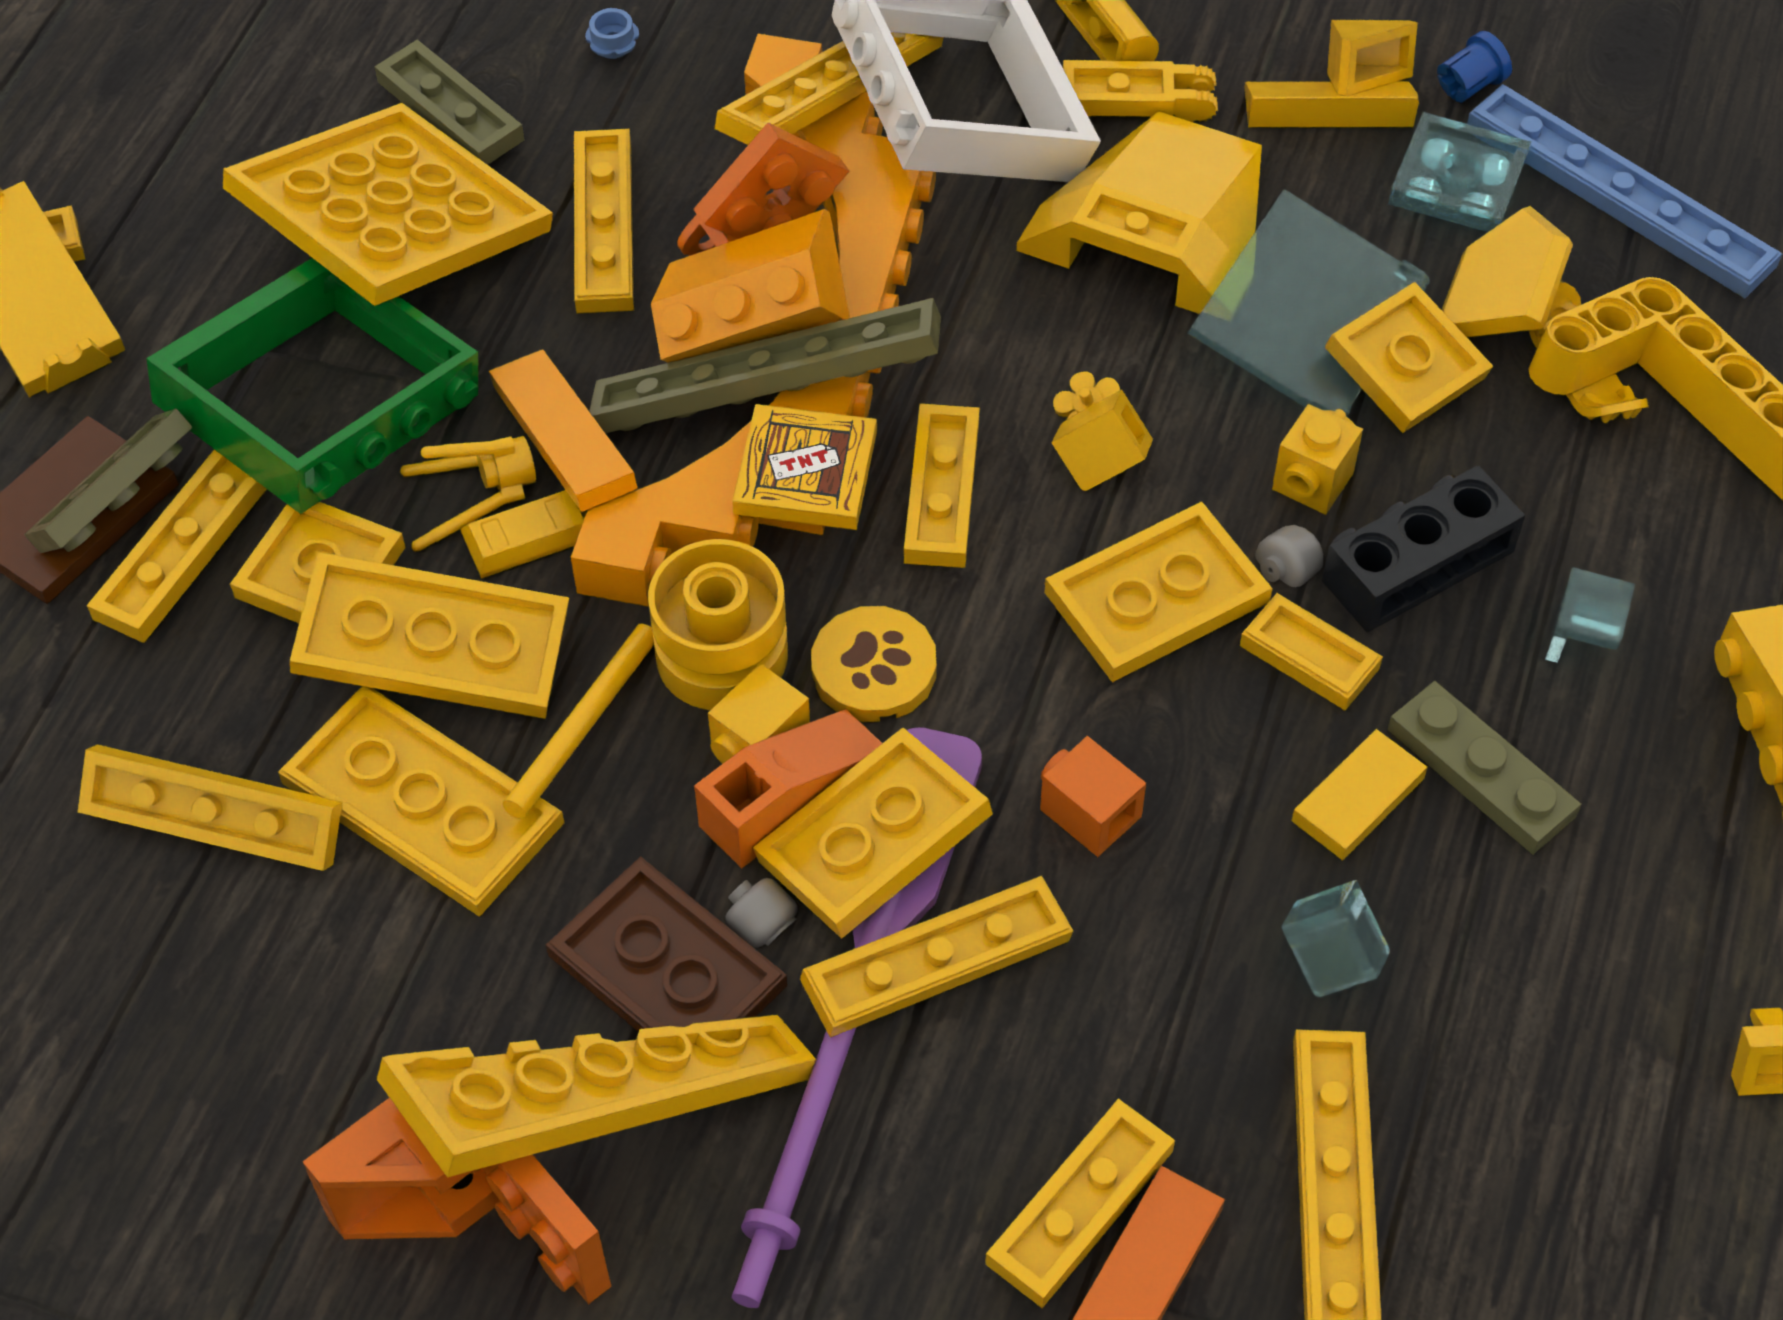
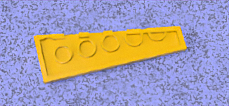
M778 1015L693 1023L687 1027L664 1026L639 1029L636 1040L620 1042L603 1039L600 1033L575 1036L572 1047L541 1050L536 1040L510 1042L506 1054L474 1057L469 1047L389 1055L382 1057L377 1081L448 1178L809 1080L816 1058Z

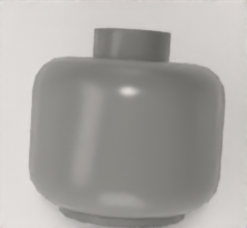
M1297 525L1284 526L1268 535L1259 543L1255 553V558L1260 564V570L1265 579L1271 582L1280 579L1291 587L1304 585L1323 567V551L1319 541L1306 528Z
M763 878L754 885L745 880L728 897L733 905L725 915V923L752 947L757 948L765 944L769 946L786 928L797 920L795 918L798 912L797 903L774 879Z

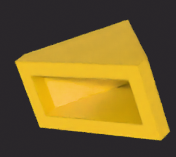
M1331 20L1327 75L1337 94L1349 96L1413 77L1418 22L1409 20Z

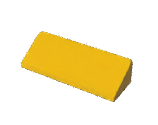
M1396 81L1349 96L1337 94L1332 82H1245L1244 87L1248 127H1414L1419 104L1418 94L1409 81Z

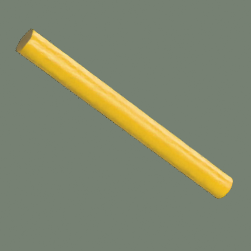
M638 624L503 801V808L508 814L517 819L525 818L654 646L652 627L646 624Z

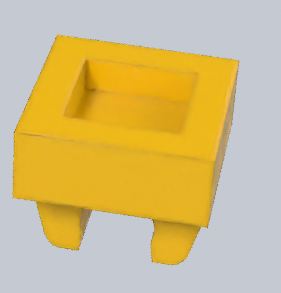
M1781 1008L1751 1009L1750 1017L1754 1026L1742 1027L1731 1072L1738 1096L1783 1094V1011Z

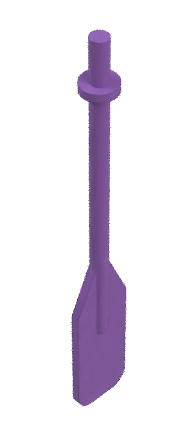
M918 727L907 730L971 785L976 786L982 768V754L979 746L973 740L927 728ZM955 846L853 929L855 948L914 926L936 904ZM856 1028L831 1038L827 1031L825 1032L763 1209H750L745 1214L741 1229L751 1239V1243L732 1294V1299L742 1306L748 1308L759 1307L778 1251L789 1250L796 1246L800 1228L790 1219Z

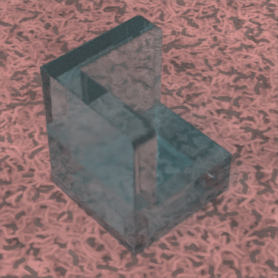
M1572 567L1559 605L1545 660L1558 663L1567 637L1613 650L1617 649L1622 639L1635 584Z
M1357 880L1296 900L1281 926L1314 995L1318 997L1377 979L1390 953L1389 946Z

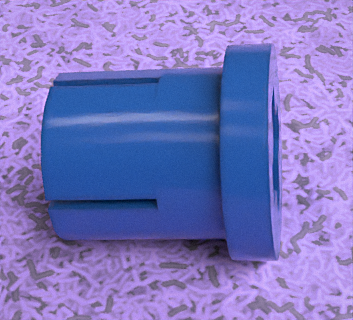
M1479 31L1468 39L1464 49L1438 66V80L1449 97L1457 102H1464L1487 85H1498L1509 78L1512 73V62L1505 46L1496 36L1487 31Z

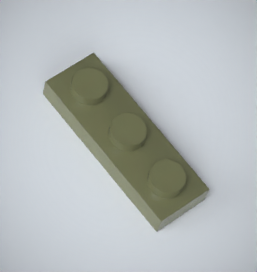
M418 39L374 66L377 81L381 86L487 165L525 141L523 127L520 122Z
M177 409L153 416L31 527L24 536L40 553L61 549L62 547L67 552L72 551L94 533L96 527L91 521L106 507L111 511L118 509L139 491L140 487L135 482L139 476L149 467L154 471L160 470L182 451L183 448L177 441L193 427Z
M1433 681L1391 716L1387 729L1391 734L1532 855L1577 817L1581 807V803L1436 681Z

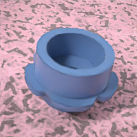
M607 8L598 11L591 17L585 37L595 54L609 59L623 57L635 48V40L639 38V30L627 12L617 8Z

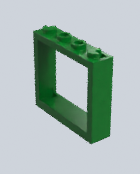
M313 258L146 358L152 403L164 412L177 409L193 427L189 431L299 514H302L321 500L332 497L342 486L367 469L375 468L388 455L412 439L423 436L431 426L455 410L466 407L473 398L478 396V351L399 296L379 305H372ZM333 311L338 312L425 374L299 458L207 391Z

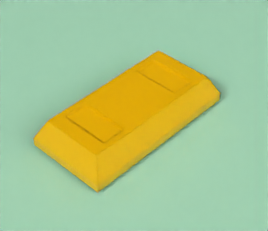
M564 490L471 522L461 529V534L482 579L575 546L586 511L581 512L567 491Z

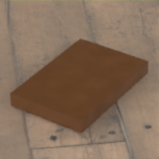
M87 416L0 492V572L48 604L179 485L174 471L166 466L158 471H154L149 467L135 480L136 484L140 487L139 491L118 509L111 511L106 507L91 521L96 530L81 545L70 552H67L62 547L61 549L40 553L24 534L126 442L125 439Z
M641 856L546 944L548 956L638 1032L639 1029L664 1026L687 1027L693 1023L756 1017L788 986L787 974Z

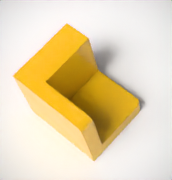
M1120 390L1061 423L1051 443L1079 487L1087 491L1145 460L1153 438L1123 390Z

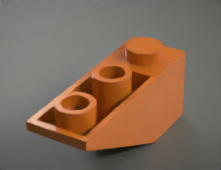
M845 709L746 746L694 785L699 827L742 869L756 858L753 849L756 844L879 747L882 742Z

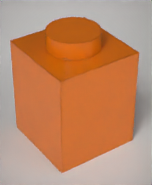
M1086 736L1070 752L1066 749L1057 752L1048 761L1041 773L1040 810L1097 857L1142 817L1146 782L1089 736Z

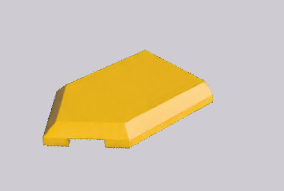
M1531 206L1522 208L1465 249L1442 311L1466 337L1544 329L1573 246L1570 238Z

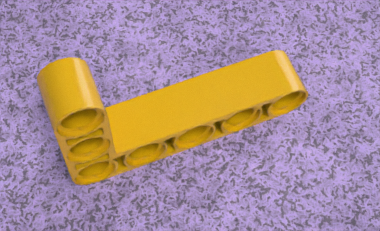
M1642 278L1563 312L1549 321L1528 369L1530 378L1538 387L1552 394H1570L1638 363L1783 500V384L1676 286L1660 278Z

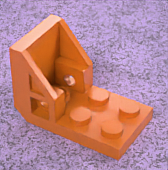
M389 1097L302 1161L328 1220L343 1239L457 1237L495 1208L505 1225L519 1240L529 1234L539 1245L543 1253L538 1256V1260L547 1275L561 1291L565 1292L573 1286L589 1305L612 1287L598 1230L534 1155L447 1178ZM469 1173L473 1174L472 1182L467 1187L462 1189L451 1188Z

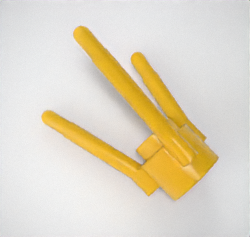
M510 436L485 442L426 446L421 449V456L423 458L442 459L402 466L400 473L404 477L479 467L485 488L497 486L500 491L417 538L411 543V548L419 552L504 504L525 499L522 486L536 482L534 462L525 437L512 438Z

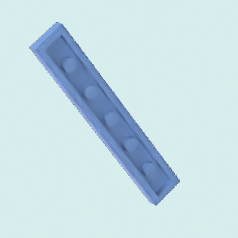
M1504 84L1469 113L1466 127L1743 298H1746L1779 264L1782 253Z

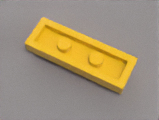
M920 404L904 542V564L965 568L979 429L980 408L935 404Z
M1118 1098L988 1250L985 1264L1039 1307L1043 1308L1172 1154L1175 1140Z

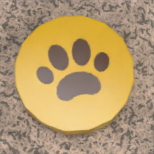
M860 606L838 614L819 631L811 648L812 678L815 681L816 690L822 701L836 712L847 709L861 722H880V717L896 714V718H899L914 711L928 698L936 680V645L926 627L908 613L887 606Z

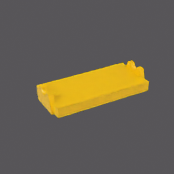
M22 181L5 190L0 188V350L28 397H31L43 390H46L49 394L112 363L110 358L125 351V347L115 327L29 188Z

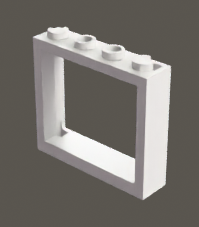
M835 0L831 14L834 24L839 30L850 54L851 61L859 73L869 99L880 118L888 140L892 144L903 169L1069 182L1085 170L1101 140L1027 0ZM891 32L988 42L1031 128L932 119Z

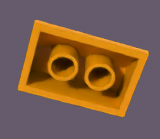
M822 209L669 263L651 302L660 360L669 363L849 319L850 315L830 212Z

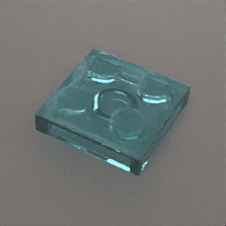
M1422 112L1391 188L1388 204L1489 232L1504 221L1527 160L1531 141Z

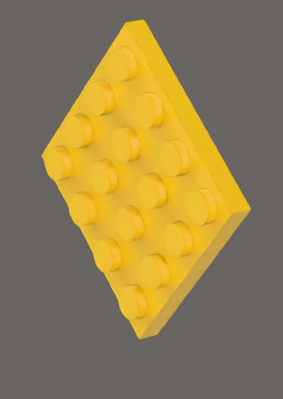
M403 103L223 169L224 190L374 306L548 233L551 230L553 212Z

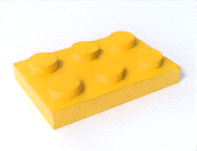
M1200 502L1045 578L1044 593L1109 679L1114 682L1268 604L1271 598L1272 587L1204 503Z
M902 727L756 844L753 849L758 862L842 939L992 816L993 813L989 799Z

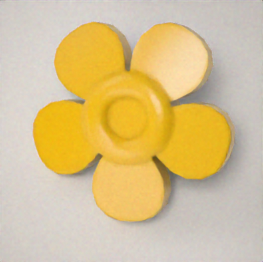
M1079 372L1070 379L1072 392H1059L1054 397L1053 406L1059 416L1068 417L1067 419L1120 391V387L1113 378L1106 377L1096 384L1092 373Z

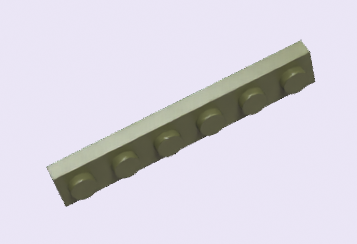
M934 298L596 380L589 412L605 433L618 430L630 431L643 424L672 417L685 418L701 410L730 403L735 405L743 404L755 397L785 390L797 391L808 387L810 384L843 376L856 377L868 370L897 363H914L926 356L938 354L941 316Z

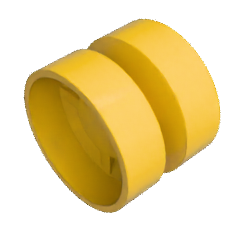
M711 539L695 542L680 548L660 564L650 582L648 603L657 669L663 683L672 694L691 706L711 710L760 663L782 678L788 661L784 585L777 567L764 553L742 542Z

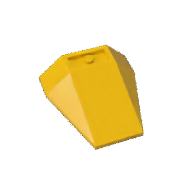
M1158 111L1040 204L1019 238L1016 251L1068 269L1084 243L1115 252L1179 274L1175 306L1230 324L1252 280L1262 145Z

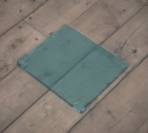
M1284 189L1190 328L1188 334L1302 406L1306 407L1310 404L1321 410L1332 411L1341 409L1346 413L1347 417L1351 410V405L1362 388L1325 349L1330 336L1413 282H1416L1425 291L1430 280L1425 272L1404 259L1400 262Z

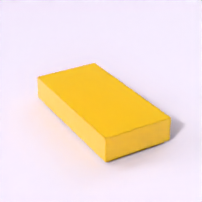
M1278 593L1274 595L1243 631L1240 640V647L1345 711L1378 672L1383 656Z
M1376 729L1294 809L1292 822L1341 860H1344L1424 780L1428 767Z

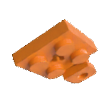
M767 123L695 206L693 210L696 212V215L680 234L677 246L683 254L691 256L814 213L832 195L834 189L850 171L839 156L775 125ZM770 189H773V190H774L772 193L766 195V193H767ZM707 234L710 237L708 241L699 243L704 235Z

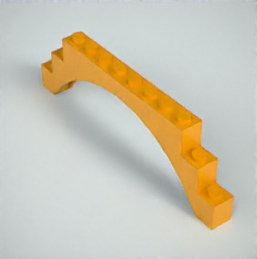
M757 34L744 71L746 95L822 53V44ZM863 92L793 134L839 156L850 171L834 189L832 195L823 202L824 208L830 212L850 318L899 306V296L894 293L897 285L906 286L908 282L912 259L911 252L907 251L909 243L918 244L920 241L924 222V210L920 209L922 201L931 202L936 182V172L906 170L902 168L888 137L882 136L883 125L880 118L874 116V106L867 92ZM882 367L868 370L856 377L843 376L810 384L808 387L797 391H780L774 401L768 406L867 418L873 391L872 384L868 383L871 373L880 374ZM750 421L725 444L672 476L588 509L571 555L577 594L649 607L648 590L655 571L667 557L680 548L695 542L711 539L734 540L753 547L759 524L823 535L825 526L733 514L732 500L751 425Z

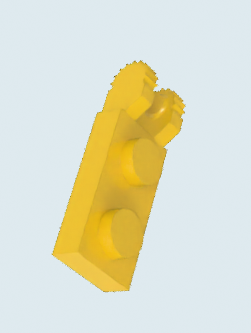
M1063 60V70L1087 116L1152 117L1160 111L1190 122L1195 120L1201 122L1212 119V116L1216 115V111H1218L1217 97H1214V93H1211L1212 90H1215L1216 76L1215 72H1212V68L1209 69L1207 66L1200 65L1196 67L1195 65L1173 64V61Z

